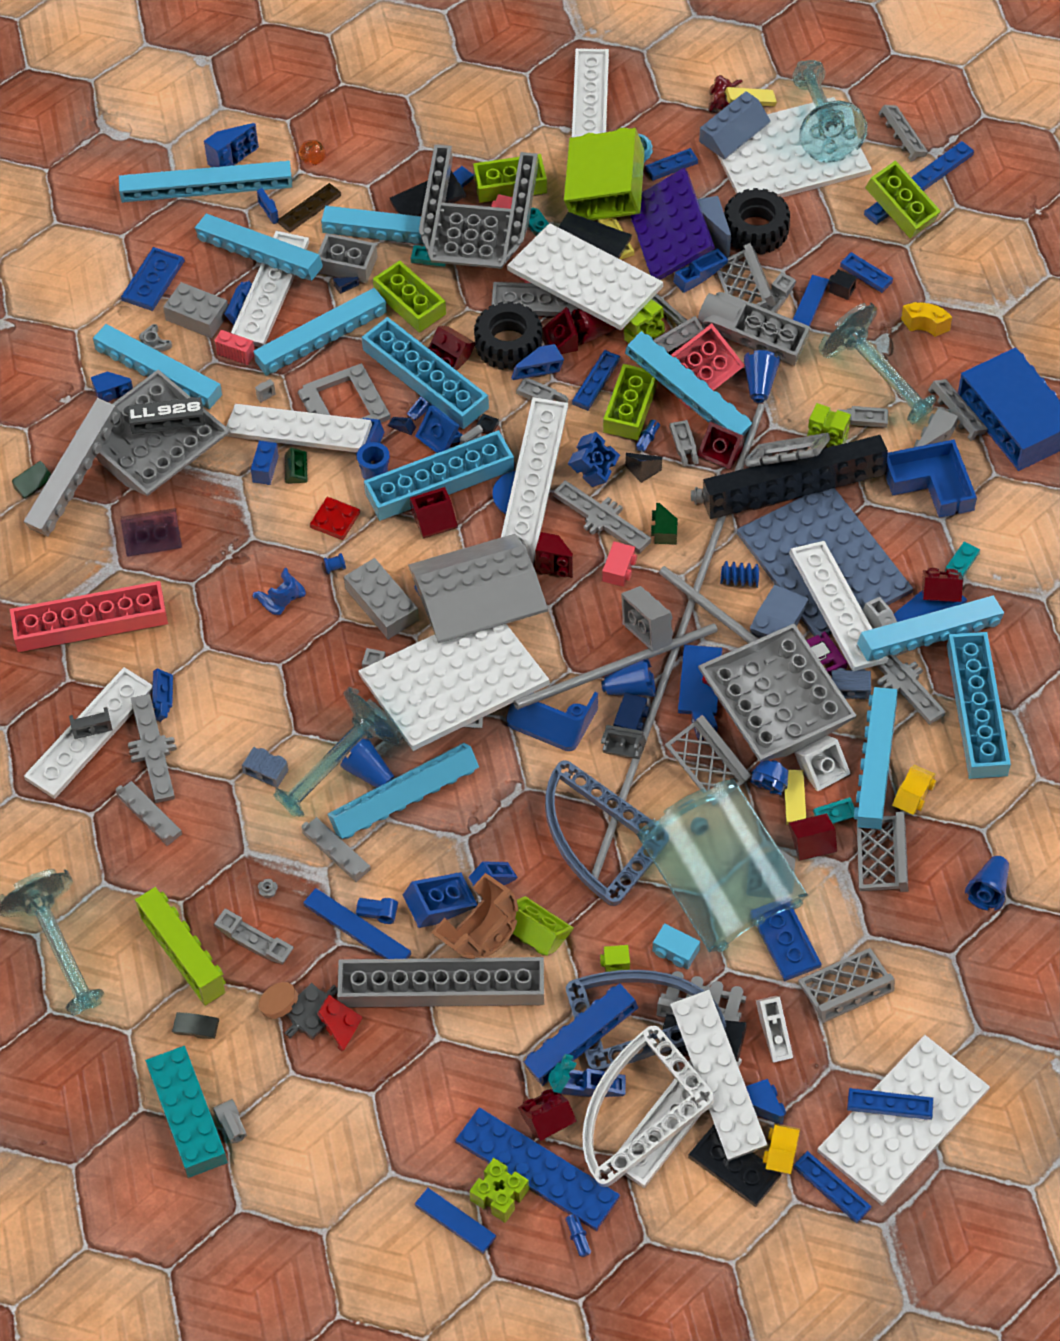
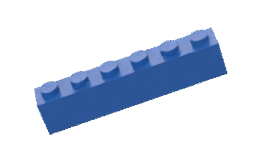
M620 983L617 986L611 987L605 996L595 1000L589 1009L579 1013L573 1022L563 1026L557 1035L547 1039L537 1051L531 1052L524 1061L527 1069L544 1086L549 1081L550 1072L554 1070L557 1063H561L565 1054L573 1056L571 1061L577 1059L638 1009L636 1000Z

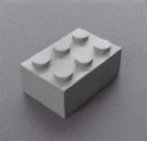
M326 233L318 252L323 264L322 269L318 273L340 278L358 277L359 282L367 283L378 257L376 243Z
M181 282L163 306L166 321L212 338L226 319L225 312L228 304L226 299Z
M641 586L621 593L623 625L652 652L671 645L673 630L671 627L672 614L670 610L666 609Z

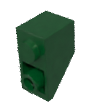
M656 503V510H652V521H655V525H651V536L655 537L654 544L677 545L678 519L661 503Z

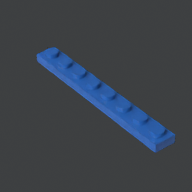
M961 141L911 178L924 191L972 157L974 150ZM878 202L864 212V216L876 225L889 216Z

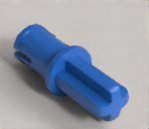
M650 420L646 429L641 432V437L636 444L638 451L644 452L649 443L654 440V435L660 428L659 422L653 426L656 420Z
M578 1214L567 1216L565 1220L571 1233L570 1239L574 1240L579 1256L586 1257L590 1255L591 1250L585 1237L587 1233L582 1228Z

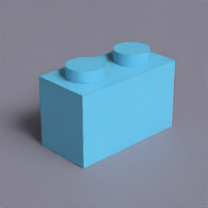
M664 923L653 941L652 952L660 958L672 961L677 967L689 969L700 951V941Z

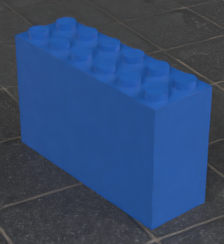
M1016 347L961 373L958 394L987 427V433L1018 471L1060 451V400L1057 398L1056 393L1048 387L1044 378L1038 375L1035 367L1029 364L1024 354L1020 353Z

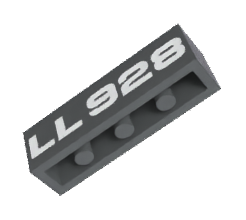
M201 397L128 406L132 434L205 425Z

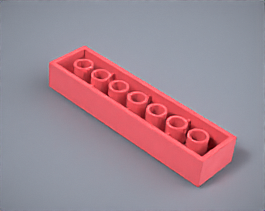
M160 581L10 609L13 636L18 652L168 624Z

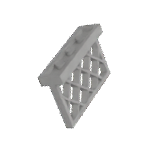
M751 243L744 246L745 250L727 258L728 262L724 265L730 266L727 273L722 272L721 269L717 271L725 293L732 295L734 291L740 292L738 296L740 299L743 298L744 294L751 295L748 300L750 303L753 302L755 296L761 297L762 301L755 304L760 307L769 305L771 308L777 305ZM745 256L746 259L743 265L737 264L738 259ZM734 267L740 268L738 275L731 274ZM745 270L751 271L748 278L742 277ZM729 278L735 279L732 286L726 285ZM740 280L746 282L743 288L736 287ZM750 283L756 284L753 291L747 290Z
M703 715L665 744L666 748L713 806L751 778L750 773ZM694 727L700 733L699 741L688 739V732ZM676 741L685 742L684 752L675 751L671 745ZM687 742L699 744L697 754L686 753ZM701 744L709 745L712 748L711 756L700 755ZM686 756L697 757L696 768L688 767L685 764ZM699 758L711 759L710 769L698 768ZM713 759L721 760L724 763L723 771L712 770ZM698 771L709 773L708 783L700 782L697 779ZM712 773L723 774L722 785L711 783ZM725 775L734 776L738 782L734 786L724 785ZM710 787L721 788V795L715 800L709 794Z
M896 812V816H883L882 825L887 822H893V827L888 832L884 829H871L866 833L858 827L857 819L859 891L900 889V892H909L904 812ZM877 830L884 834L878 842L871 837ZM887 838L894 842L888 850L881 845ZM867 839L875 844L868 851L862 847V844ZM878 847L885 852L879 859L872 855ZM888 855L894 859V863L890 867L882 863ZM867 857L875 861L869 869L863 865V861ZM878 865L885 869L879 877L872 872ZM890 873L895 877V883H886L882 879ZM868 875L876 879L872 884L863 885V880Z
M871 948L798 980L800 987L818 1012V1018L822 1023L893 992L895 982L891 973L888 974ZM867 956L872 960L871 965L860 963L861 959ZM847 965L855 967L853 973L842 971V969ZM857 969L869 970L867 977L857 975ZM872 971L881 973L883 976L878 979L870 978ZM829 973L837 975L835 981L826 980L824 977ZM840 976L851 978L849 985L839 983ZM854 979L865 982L861 987L852 986ZM811 981L819 983L817 989L808 988L806 984ZM822 984L833 986L831 993L820 991ZM836 987L847 990L843 995L834 994ZM818 995L829 998L827 1002L821 1005L817 1002Z

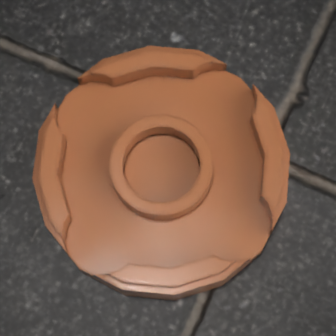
M280 982L269 987L259 1000V1009L262 1014L271 1019H277L288 1014L293 1009L291 1006L298 1001V993L295 987L288 982Z

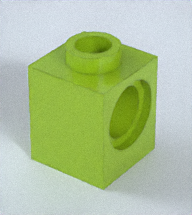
M628 945L604 947V954L600 955L601 967H605V972L630 970Z

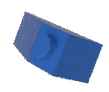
M555 344L538 347L515 366L511 378L512 380L560 372L564 358Z

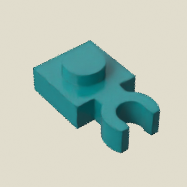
M565 1054L561 1063H557L554 1070L549 1074L548 1080L554 1092L561 1094L570 1079V1071L576 1067V1062L571 1061L573 1059L572 1055Z

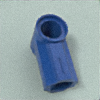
M359 898L356 915L375 918L384 924H393L398 902L391 898H383L381 901Z

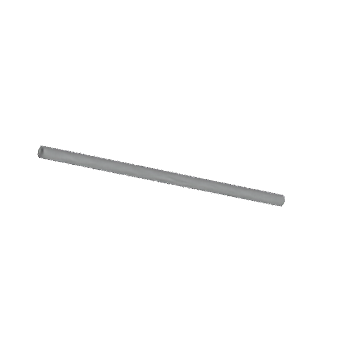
M663 566L660 569L659 574L746 642L751 643L758 640L757 637L668 568Z
M714 623L674 638L671 645L654 652L650 649L643 650L514 700V706L517 710L616 672L643 659L652 658L714 634L718 631L717 626Z

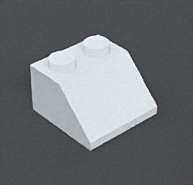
M825 736L795 752L800 769L803 770L804 775L816 791L851 774L836 738Z

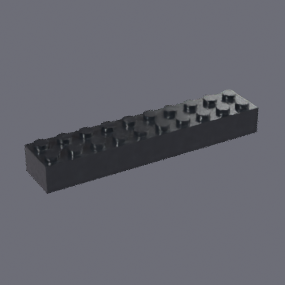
M876 435L825 448L819 455L814 457L781 461L767 465L762 464L761 466L749 467L703 479V503L709 518L714 519L887 475L888 450L881 435Z

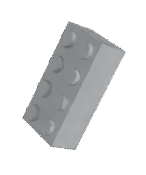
M375 558L344 576L347 592L387 639L419 621L416 605Z

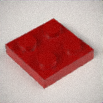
M327 496L310 522V528L343 541L358 518L360 509Z

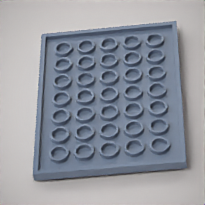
M835 488L805 495L737 529L736 534L775 585L809 598L801 620L813 636L819 635L822 638V632H826L828 636L832 632L789 554L791 548L825 541L862 610L865 603L881 597L887 605H890L913 593V587Z

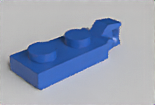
M250 281L241 282L237 286L226 309L225 315L233 325L252 286Z
M157 668L153 671L152 704L153 708H155L156 720L161 722L168 717L170 708H172L173 675Z

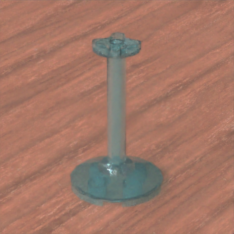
M815 60L800 61L793 72V81L798 88L809 91L816 107L804 118L800 127V143L804 151L816 161L826 163L841 161L846 158L845 155L851 153L855 148L858 150L862 146L867 136V121L861 109L853 103L841 100L827 101L820 85L825 78V68L821 62Z
M862 303L847 312L835 323L837 328L830 337L824 336L819 346V353L825 358H831L846 349H856L909 405L911 411L907 421L913 425L934 409L933 404L937 400L936 396L930 395L922 399L867 340L868 328L877 315V307L873 303H870L871 305L869 306Z
M348 687L343 693L354 715L352 717L353 727L289 792L279 788L275 789L273 796L292 816H304L300 802L364 737L369 739L377 737L396 747L404 741L403 736L399 739L395 733L398 727L387 714L371 699L366 702L357 695L359 693L357 689Z
M48 869L18 881L14 884L15 890L6 897H4V894H1L0 916L10 918L28 914L37 917L74 995V998L67 1004L66 1009L72 1016H75L86 1009L99 1006L102 1003L100 999L104 996V991L102 989H88L51 911L55 901L70 889L73 883L72 877L68 870L64 869L65 873H56L55 869Z

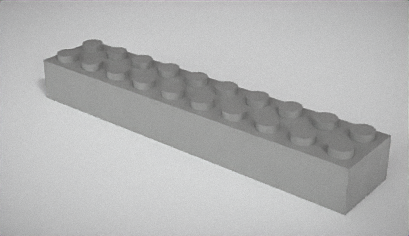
M544 957L339 960L337 997L338 1001L347 1007L544 1005Z

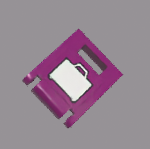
M826 632L821 633L822 638L816 635L806 640L822 665L833 661V666L825 669L830 676L832 670L838 668L847 669L848 662Z

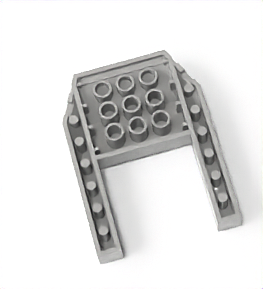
M434 145L419 226V233L431 262L501 269L523 243L526 235L538 170V154L520 152L511 209L445 203L453 161L452 146Z

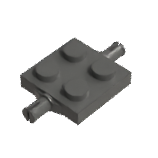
M311 983L298 995L297 1003L291 1006L293 1009L285 1015L292 1023V1026L284 1032L285 1035L291 1039L299 1030L313 1040L326 1027L325 1023L320 1020L317 1012L328 995L333 997L338 993V988L333 985L325 993Z

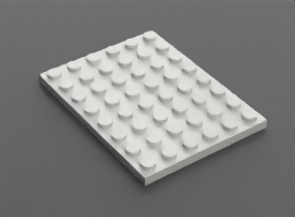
M835 97L767 114L770 119V123L726 159L717 155L736 194L742 193L746 189L753 190V188H758V190L768 189V192L773 191L777 193L778 197H786L869 175L872 172V168Z
M507 624L442 643H438L434 634L359 670V676L413 751L513 703L514 700L550 685L549 678Z

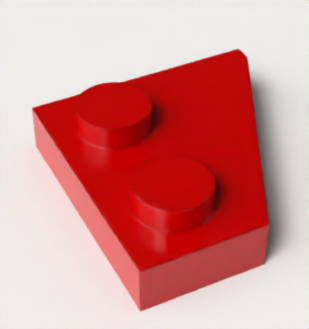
M330 995L325 998L317 1012L320 1020L325 1023L330 1036L333 1035L338 1043V1049L344 1051L363 1017Z

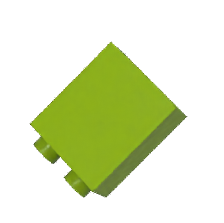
M619 128L616 131L598 134L586 133L583 136L569 138L564 202L569 212L590 220L640 214L645 150L636 128Z

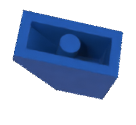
M482 861L469 876L472 886L485 873L504 886L518 878L508 862Z

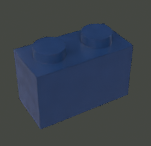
M625 692L613 726L642 731L644 725L642 720L647 718L650 709L647 706V698Z

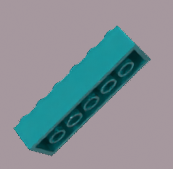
M185 1045L145 1060L187 1177L190 1178L227 1164L228 1161Z

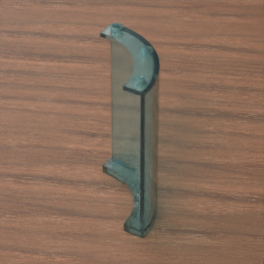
M734 779L716 783L713 789L706 791L703 788L683 798L663 811L665 814L657 821L656 819L651 820L637 833L641 843L709 952H722L726 950L730 942L752 926H759L765 922L766 918L784 910L799 908L803 904V900L808 896Z

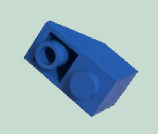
M108 371L91 377L97 398L106 402L121 397L133 389L130 378Z
M768 1079L746 1086L756 1115L776 1124H783L786 1110L784 1105L779 1103L776 1098L778 1094L775 1086L770 1085Z

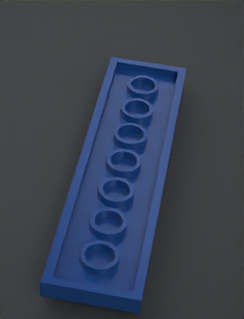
M480 1107L455 1139L456 1144L488 1164L495 1158L508 1166L509 1174L512 1175L516 1171L527 1178L531 1191L569 1215L578 1214L580 1221L595 1231L599 1229L620 1198V1194L609 1187L600 1186L593 1177Z

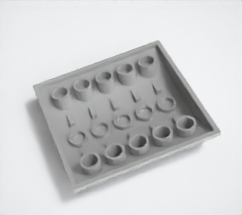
M157 370L113 403L121 412L120 419L115 423L110 436L103 443L102 449L96 455V458L125 486L148 496L227 436L230 430L203 408L205 422L203 426L132 434L128 406L191 398L160 370Z
M516 534L408 564L438 643L548 612L533 564L524 544Z
M791 624L698 666L760 762L795 753L828 736L857 716L795 624Z

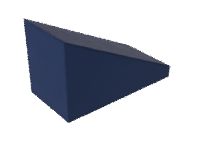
M358 277L333 278L334 286L340 294L359 286Z
M393 417L388 424L389 427L412 435L416 429L411 418Z

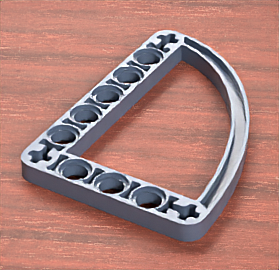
M563 760L553 770L545 795V812L555 845L572 871L591 891L611 906L619 905L665 849L670 835L660 825L573 763ZM568 768V772H561L562 769ZM577 778H583L585 779L586 784L583 786H579L576 784L575 780ZM559 780H562L646 840L608 888L599 882L579 861L560 829L555 810V790ZM598 789L602 792V795L595 797L591 794V791ZM610 800H614L617 802L618 806L616 808H610L608 807L607 802ZM631 812L634 818L627 820L623 817V813ZM641 823H646L649 825L650 829L648 831H642L639 828V825ZM657 837H664L663 840L657 841ZM647 848L652 849L654 855L647 857L643 851ZM640 863L643 869L635 871L632 868V864ZM627 877L631 880V884L623 885L620 879ZM617 888H619L620 891L617 897L610 898L611 894H614Z
M648 970L603 972L572 980L566 986V993L574 1019L579 1014L576 1011V1007L579 1004L587 1005L586 1010L590 1008L586 989L607 984L628 982L654 983L679 989L691 996L704 992L703 989L681 977ZM574 987L578 988L580 998L576 999L573 992ZM714 1001L715 1006H716V1009H717L718 1014H719V1017H720V1019H721L722 1025H723L724 1030H725V1028H726L725 1018H724V1016H723V1014H722V1012H721V1009L719 1008V1006L717 1005V1003ZM678 1025L662 1030L676 1048L685 1045L683 1037L679 1041L671 1039L673 1033L680 1032ZM653 1033L650 1034V1037H651V1038H653V1039H657V1038H658V1037H657V1034H653ZM600 1039L596 1048L585 1051L590 1068L606 1072L614 1061L612 1059L613 1054L621 1052L631 1041L604 1049ZM645 1045L643 1051L640 1054H636L627 1064L656 1054L648 1045ZM664 1047V1048H662V1050H661L660 1053H663V1052H666V1051H669V1050H672V1049H671L670 1047ZM607 1055H608L609 1061L611 1062V1063H609V1064L607 1063V1061H606L607 1059H606V1057H605V1056H607ZM599 1059L601 1061V1066L597 1067L595 1064V1060Z

